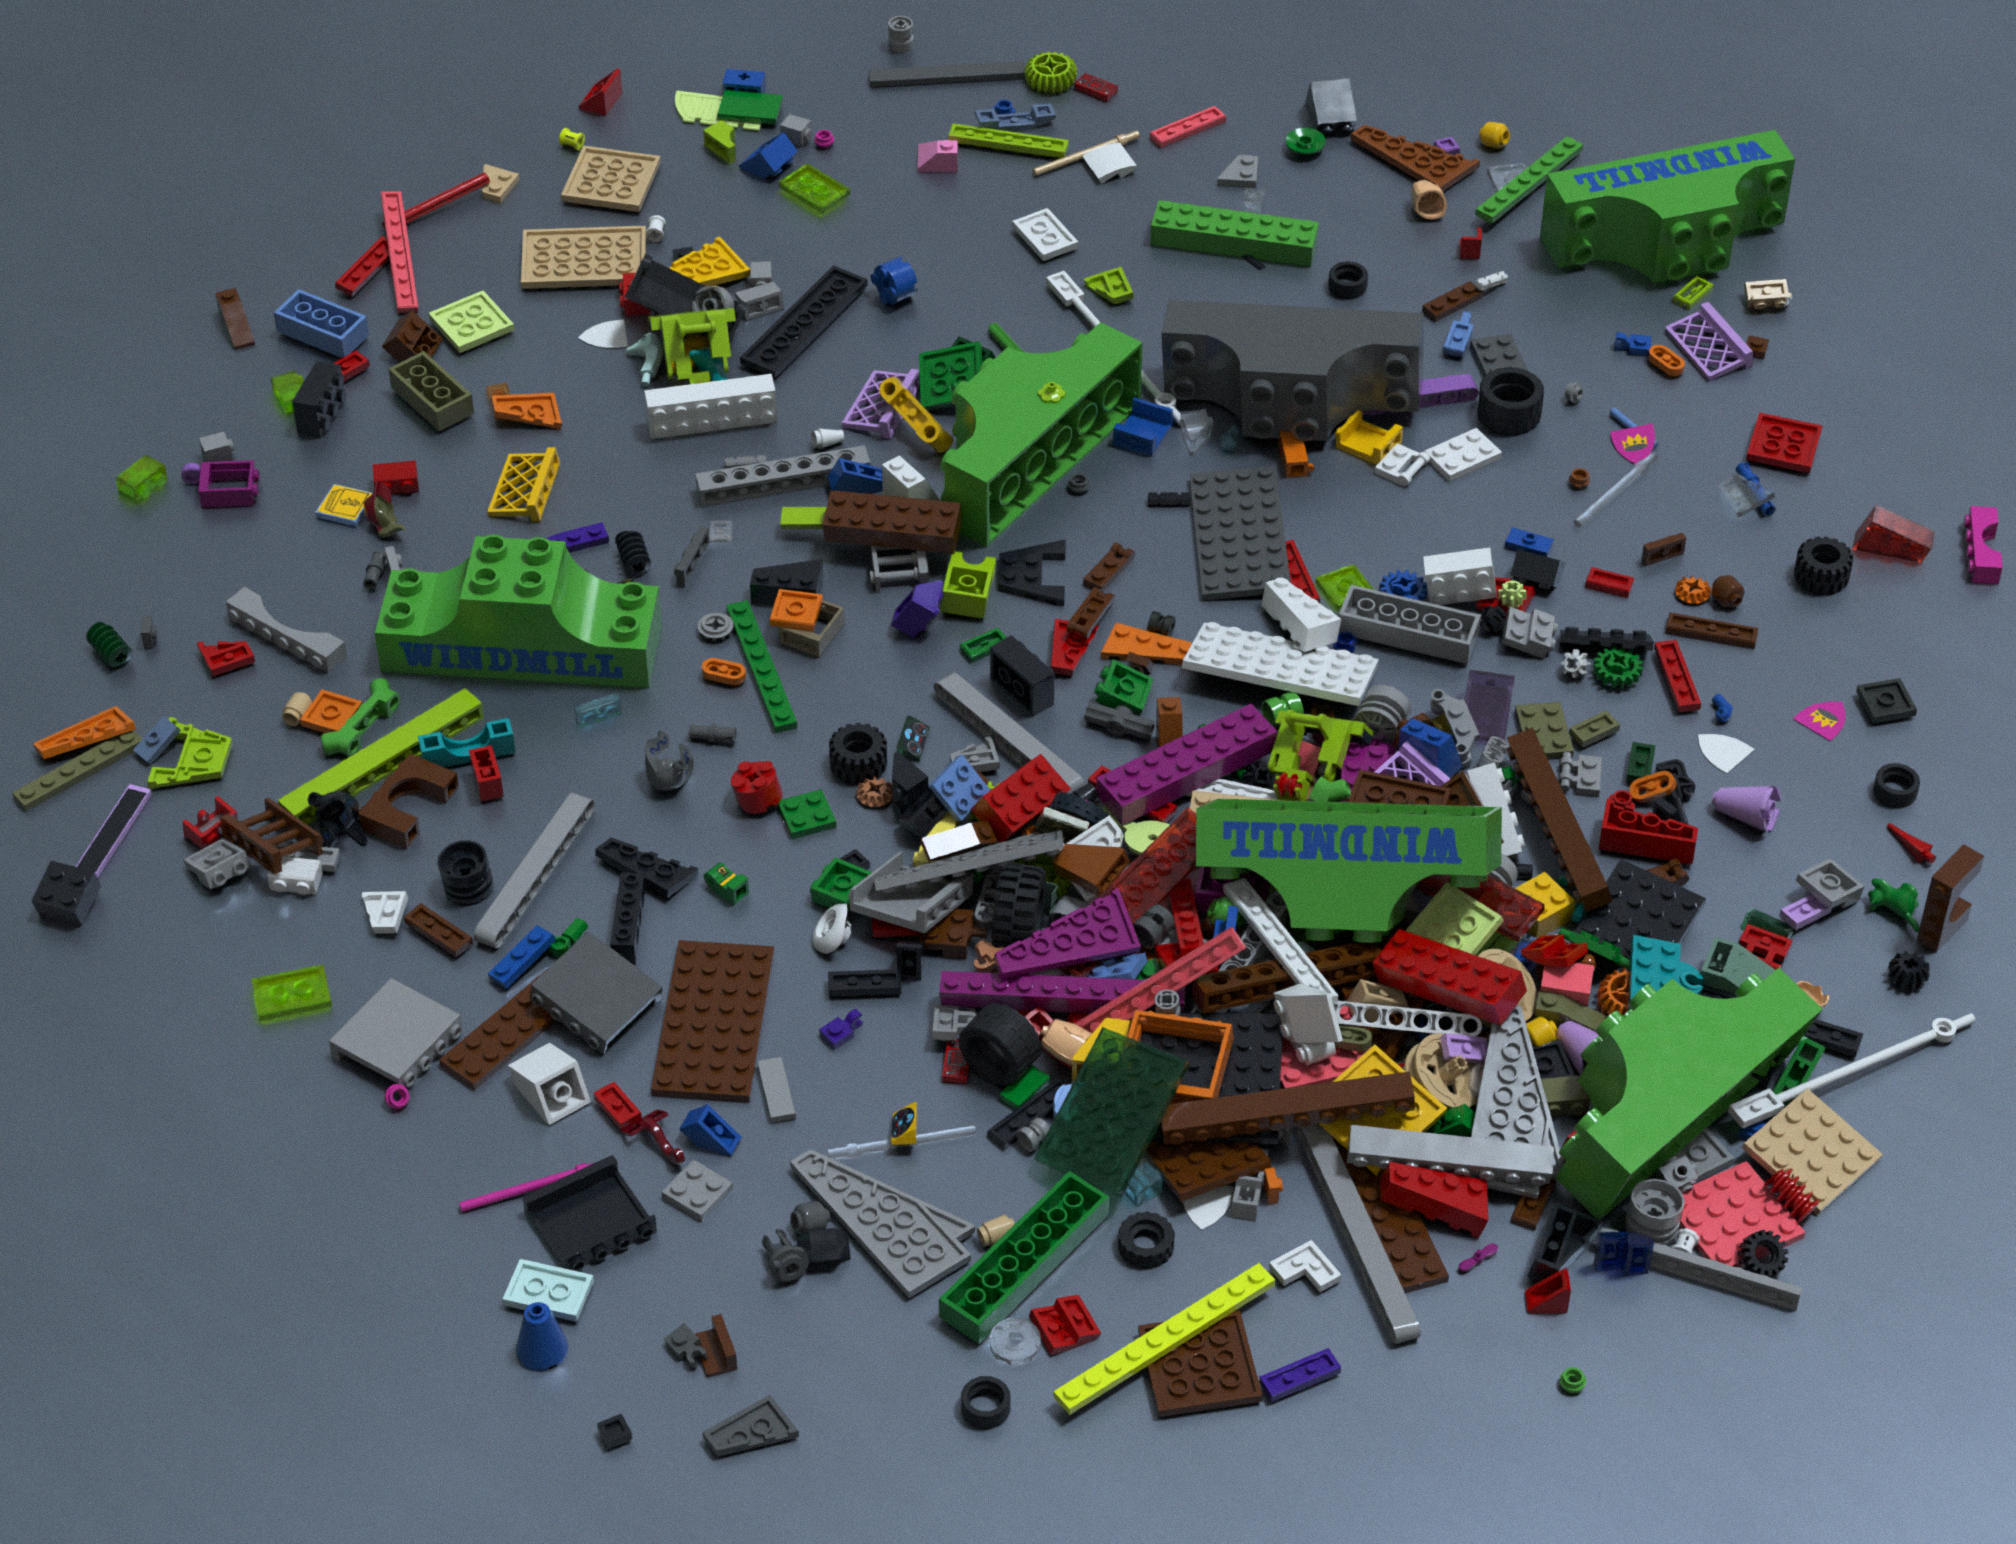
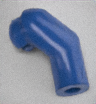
M1716 694L1712 698V702L1718 707V711L1716 710L1715 712L1716 718L1720 722H1726L1731 718L1733 707L1721 694Z

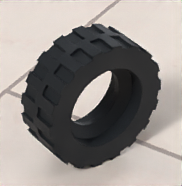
M1148 1211L1144 1213L1137 1212L1135 1215L1128 1216L1121 1223L1118 1232V1247L1122 1258L1129 1262L1130 1265L1141 1269H1152V1267H1159L1161 1264L1166 1263L1174 1250L1175 1232L1172 1229V1224L1164 1216L1162 1217L1158 1213H1150ZM1141 1232H1150L1158 1236L1159 1243L1153 1248H1141L1135 1245L1134 1237Z

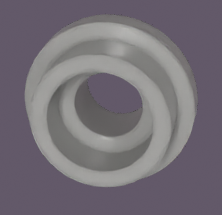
M1574 382L1567 385L1565 398L1571 403H1577L1582 398L1584 390L1581 383Z

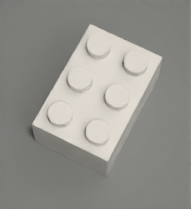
M1490 547L1423 557L1430 603L1446 605L1497 598Z

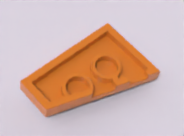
M554 393L491 396L490 402L494 417L561 429L562 422Z

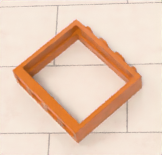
M1135 1010L1114 1082L1116 1097L1162 1104L1218 1098L1234 1039L1232 1024L1222 1023L1221 1021L1202 1020L1197 1017L1188 1018L1175 1014L1167 1015L1152 1011ZM1143 1031L1221 1042L1210 1088L1130 1077Z

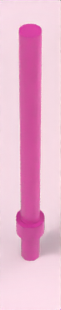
M582 1163L568 1171L459 1202L461 1212L538 1190L591 1164L586 1165V1163Z

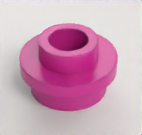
M820 130L816 133L814 142L821 148H827L834 143V136L828 130Z
M401 1084L389 1086L385 1091V1102L393 1109L403 1108L409 1101L407 1088ZM395 1092L399 1094V1099L397 1101L393 1099V1094Z

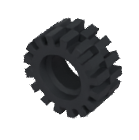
M1765 1230L1755 1232L1744 1238V1242L1740 1243L1738 1247L1741 1250L1737 1252V1256H1742V1259L1738 1260L1739 1265L1744 1263V1270L1766 1275L1770 1278L1780 1273L1786 1267L1784 1264L1788 1262V1258L1785 1255L1789 1252L1788 1249L1783 1250L1782 1247L1786 1243L1785 1241L1779 1242L1778 1240L1781 1236L1778 1234L1773 1236V1231L1765 1232ZM1762 1245L1769 1250L1771 1260L1768 1264H1762L1757 1260L1755 1256L1757 1246Z

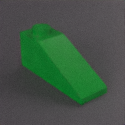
M1803 1036L1773 1093L1776 1095L1808 1082L1826 1047ZM1795 1098L1783 1102V1104L1785 1105L1784 1108L1788 1104H1790Z

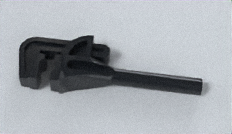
M1678 759L1656 764V773L1668 771L1675 778L1676 788L1667 797L1678 810V821L1689 825L1682 804V797L1685 800L1692 798V794L1695 792V783L1688 778L1684 763ZM1668 783L1663 784L1662 787H1666Z

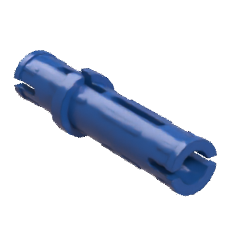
M1747 462L1738 464L1735 470L1743 481L1742 485L1745 489H1748L1764 516L1772 515L1776 508L1760 485L1759 477L1752 472Z

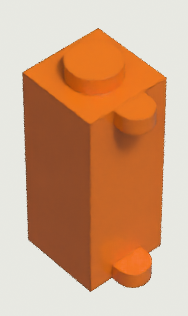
M1280 431L1278 444L1286 478L1308 476V473L1314 471V465L1308 463L1304 441L1295 438L1292 432Z

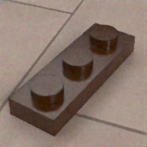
M1469 281L1424 304L1422 312L1437 322L1482 299L1483 291H1479Z
M422 903L404 916L405 924L454 957L459 956L473 944V939L470 935Z

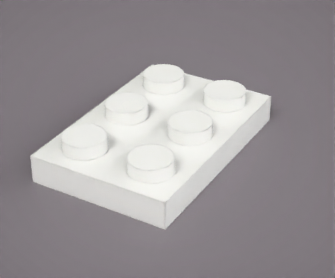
M1048 208L1012 221L1014 230L1043 261L1078 248L1079 242Z
M1477 428L1424 451L1430 456L1429 462L1449 482L1502 458V452Z

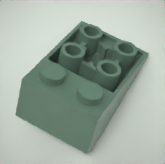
M1714 937L1700 974L1703 977V985L1734 994L1739 986L1753 973H1756L1765 980L1775 969L1740 944Z

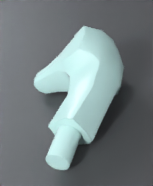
M653 333L644 335L638 342L626 349L627 355L646 357L640 371L642 375L641 385L644 387H648L650 379L655 378L664 355L662 342Z

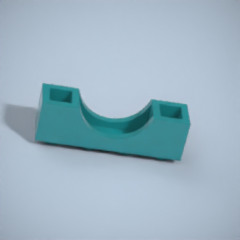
M509 718L486 722L479 734L466 740H452L445 737L441 732L418 736L421 758L442 767L469 763V750L492 745L495 757L516 753L514 735Z

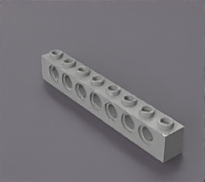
M863 445L696 473V490L701 507L828 486L830 483L827 476L838 458L871 465L866 447Z

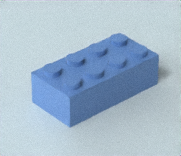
M300 289L274 312L277 332L341 358L349 355L369 336L367 316Z

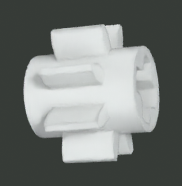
M1574 649L1573 655L1564 653L1566 658L1563 662H1560L1565 667L1564 674L1572 672L1573 678H1578L1579 672L1587 674L1585 669L1591 665L1586 660L1587 653L1579 655V649ZM1574 660H1578V661L1576 662V665L1578 666L1577 668H1574V665H1575V661H1574Z

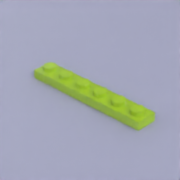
M954 123L948 135V140L958 141V144L1051 156L1054 158L1065 157L1069 148V140Z

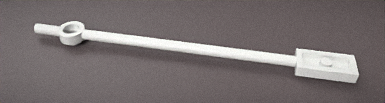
M1065 271L1046 277V284L1066 307L1074 304L1094 328L1100 323L1082 302L1085 300L1083 291ZM1142 370L1141 382L1155 397V404L1173 409V419L1179 425H1182L1185 422V418L1176 409V398L1170 393H1162Z
M1970 1013L1953 1021L1947 1018H1937L1933 1021L1931 1029L1925 1033L1775 1095L1769 1088L1729 1105L1728 1113L1742 1128L1748 1127L1778 1114L1784 1109L1785 1105L1783 1102L1798 1097L1807 1088L1812 1091L1934 1039L1939 1042H1950L1954 1039L1956 1030L1974 1023L1975 1017Z

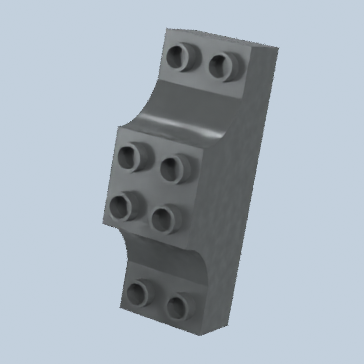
M1168 300L1161 331L1164 393H1170L1180 400H1209L1224 406L1239 419L1242 425V436L1260 439L1279 438L1280 431L1292 432L1294 437L1301 441H1328L1333 429L1343 420L1352 416L1357 410L1362 412L1369 410L1419 412L1423 385L1424 313Z

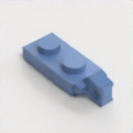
M1463 312L1460 321L1453 320L1443 346V354L1463 358L1473 333L1474 324H1470L1472 313Z

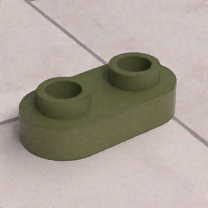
M1339 1024L1343 1041L1334 1042L1336 1048L1363 1052L1371 1047L1372 1034L1369 1030Z

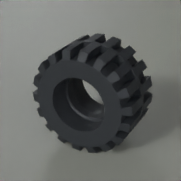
M1824 536V538L1815 537L1814 539H1807L1806 542L1801 544L1797 552L1794 568L1795 578L1807 590H1813L1815 593L1823 592V594H1828V592L1835 593L1837 589H1844V586H1847L1849 582L1853 554L1851 549L1846 547L1845 543L1838 542V539L1835 538L1830 539Z
M856 723V725L847 724L845 728L840 727L838 732H834L829 740V758L832 772H835V776L841 777L843 781L849 780L854 784L856 782L864 783L865 778L872 780L874 776L880 777L882 772L886 770L887 741L884 738L883 732H879L877 727H871L870 724L861 725V723Z

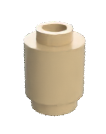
M293 693L282 710V719L291 726L298 725L301 717L312 703L310 697L305 693Z
M1004 1214L982 1223V1226L977 1228L981 1244L984 1247H992L1015 1224L1014 1220Z

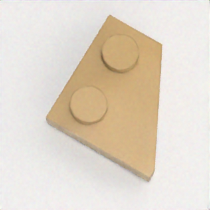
M485 164L483 173L489 176L490 183L482 187L483 198L501 203L519 182V174Z

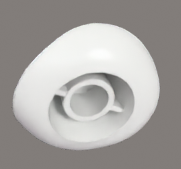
M847 904L832 906L819 919L812 935V943L817 951L824 954L831 953L850 937V927L852 925L846 920Z

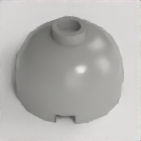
M715 285L700 288L696 292L695 301L692 302L693 312L729 307L735 308L731 294L725 288Z

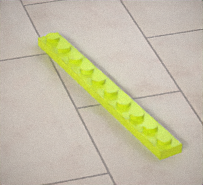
M1260 1263L1254 1265L1053 1391V1398L1069 1415L1274 1287L1275 1279Z

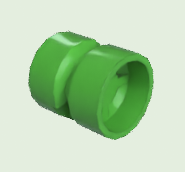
M1287 692L1282 694L1279 699L1273 697L1262 702L1263 716L1274 728L1280 727L1275 723L1279 710H1294L1297 713L1304 714L1302 702L1296 692Z

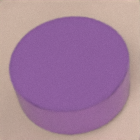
M196 463L184 465L181 469L182 480L188 484L199 483L201 466Z

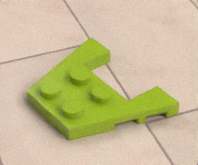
M169 717V720L181 729L174 739L185 740L176 768L152 767L147 781L148 788L222 778L233 745L232 738L207 729L202 731L194 728L193 724L185 725L179 723L176 718Z

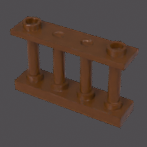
M270 798L264 799V812L245 820L239 821L230 814L220 817L222 837L243 849L249 857L273 874L282 872L281 861L284 857L306 848L317 856L322 855L323 839L321 834ZM267 820L271 822V824L256 830L249 829ZM278 830L284 831V833L267 840L262 838ZM292 839L298 841L281 849L275 848V846Z

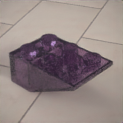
M1470 669L1465 702L1479 732L1480 740L1489 741L1491 736H1496L1505 741L1515 676Z

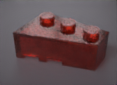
M1875 505L1856 531L1852 549L1922 563L1932 549L1935 531L1879 505Z

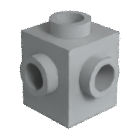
M1677 1156L1671 1157L1663 1162L1664 1166L1659 1168L1654 1174L1656 1179L1665 1180L1675 1185L1682 1193L1694 1188L1692 1184L1698 1179L1696 1166L1686 1156L1679 1159Z

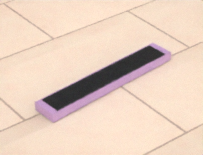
M129 784L76 867L94 871L97 878L100 876L151 797V789Z

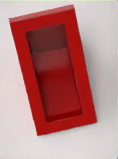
M1563 1268L1525 1290L1529 1313H1568L1571 1294L1568 1269Z

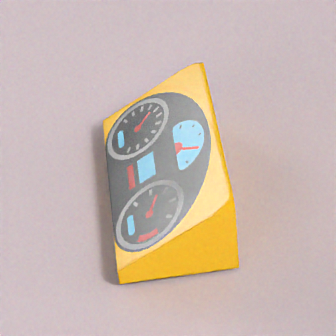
M913 1102L893 1113L891 1145L916 1144L917 1102Z

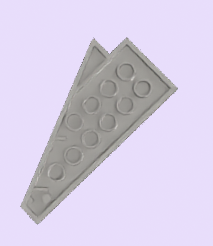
M1062 829L1039 834V832L1031 833L875 878L876 891L882 890L883 893L897 890L896 886L906 885V888L920 885L919 881L929 879V882L943 880V876L952 874L953 877L967 874L966 871L970 869H976V872L990 869L992 864L999 863V866H1003L1007 863H1013V860L1018 858L1028 861L1037 858L1036 855L1040 853H1046V856L1060 853L1059 849L1064 848Z
M1516 1005L1502 1025L1492 1023L1471 1137L1554 1146L1553 1174L1551 1178L1556 1179L1564 1163L1562 1156L1559 1154L1558 1140L1522 1007ZM1495 1178L1487 1180V1188L1536 1199L1539 1195L1540 1186L1533 1185L1530 1182L1519 1181L1517 1183H1510L1504 1179Z
M810 1149L790 1161V1168L908 1298L971 1261V1254L960 1241L975 1233V1226L972 1223Z

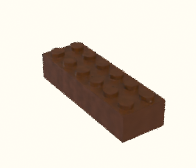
M831 490L822 526L825 541L955 554L963 518L961 503Z

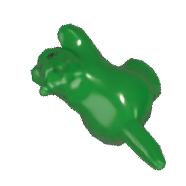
M1872 879L1871 883L1875 889L1868 892L1871 911L1880 906L1887 907L1896 915L1904 918L1915 932H1919V924L1912 916L1915 913V909L1919 907L1918 900L1916 899L1918 896L1917 889L1909 883H1903L1900 888L1896 889L1885 880Z

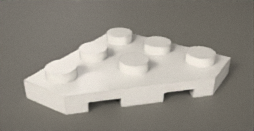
M1109 815L1066 844L1121 847L1124 835ZM1071 882L1088 906L1094 900L1100 898L1096 894Z

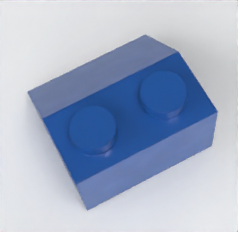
M783 132L762 144L739 167L761 178H766L769 175L774 177L782 171V165L785 167L794 160L792 156L798 150Z

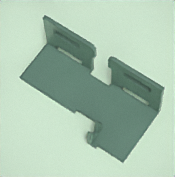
M1046 882L1044 915L1049 916L1048 926H1050L1052 923L1050 915L1056 905L1054 902L1057 899L1058 885Z

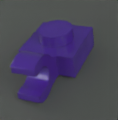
M853 1009L844 1020H841L839 1017L835 1018L819 1029L820 1036L834 1050L854 1037L853 1030L862 1026L863 1022L859 1019L862 1017V1014L857 1009Z

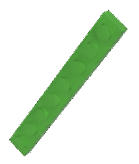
M1566 136L1476 208L1475 215L1492 224L1547 180V173L1558 171L1583 150V144Z

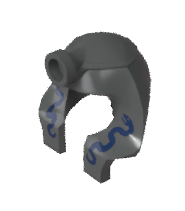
M660 730L657 733L658 737L650 739L646 743V776L651 785L657 790L671 791L686 782L693 771L694 760L690 748L682 743L679 744L681 759L659 760V753L663 749L669 748V735Z

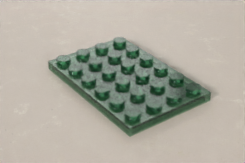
M1102 1027L1034 1159L1036 1162L1064 1174L1071 1171L1089 1184L1122 1197L1190 1063L1185 1059Z

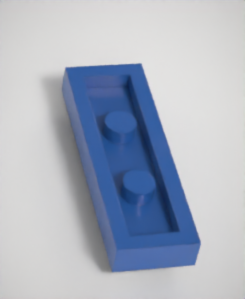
M536 925L488 973L490 980L507 989L556 941L554 935Z

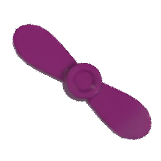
M1491 1243L1482 1250L1478 1249L1473 1254V1257L1459 1264V1271L1467 1272L1475 1265H1481L1484 1259L1492 1257L1497 1253L1498 1246Z

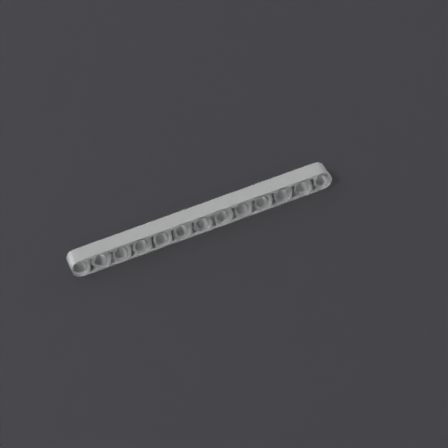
M1319 1124L1294 1127L1392 1342L1397 1344L1420 1338V1327L1332 1136Z

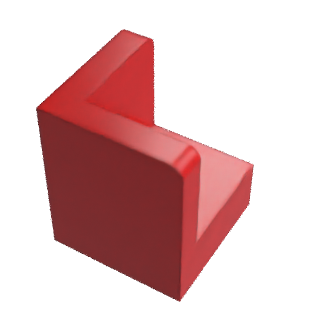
M1477 227L1476 237H1461L1459 240V258L1480 259L1482 244L1481 227Z

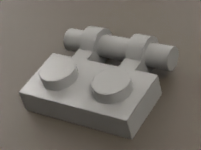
M1564 752L1559 763L1561 773L1558 777L1562 790L1565 792L1570 787H1575L1576 794L1599 797L1602 757L1579 755L1578 761H1573L1572 754ZM1571 772H1576L1577 776H1572Z
M935 1005L932 1039L941 1041L957 1040V1035L977 1015L975 1009L970 1008L967 1011H959V1006Z

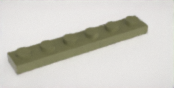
M135 730L114 736L12 792L13 798L25 811H28L135 752L133 749L142 738Z

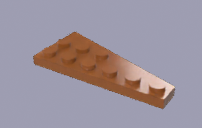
M1363 125L1351 133L1352 141L1419 181L1427 180L1435 185L1438 184L1442 191L1480 167L1481 160L1473 159L1470 161L1464 159V155L1457 153L1454 156L1445 153V149L1419 141L1412 143L1406 141V137L1399 135L1396 138L1387 135V131L1368 125Z

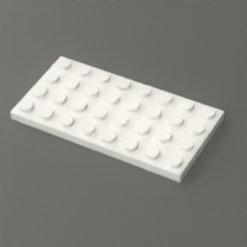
M1204 622L1183 659L1182 668L1359 706L1376 672L1379 659L1366 654H1352L1347 650H1333L1327 646L1303 652L1300 649L1301 644L1299 642L1286 640L1281 636L1272 637L1257 631L1248 632L1238 627H1224L1215 622Z

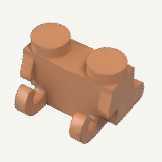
M986 940L978 942L975 946L977 959L974 960V968L978 973H999L998 969L994 968L996 966L994 956L996 952L1004 949V947L995 948L990 941L987 942Z

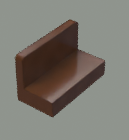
M722 1314L711 1316L712 1329L695 1333L700 1339V1346L705 1349L708 1355L707 1360L699 1356L707 1377L737 1370L736 1352Z

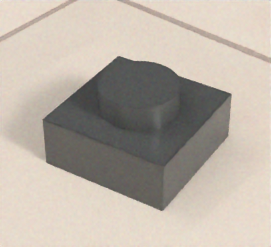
M143 617L141 637L144 649H153L154 639H158V628L153 625L152 617Z

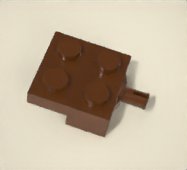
M954 909L927 932H920L919 942H925V949L943 950V957L967 959L972 937L986 939L987 928H973V910Z

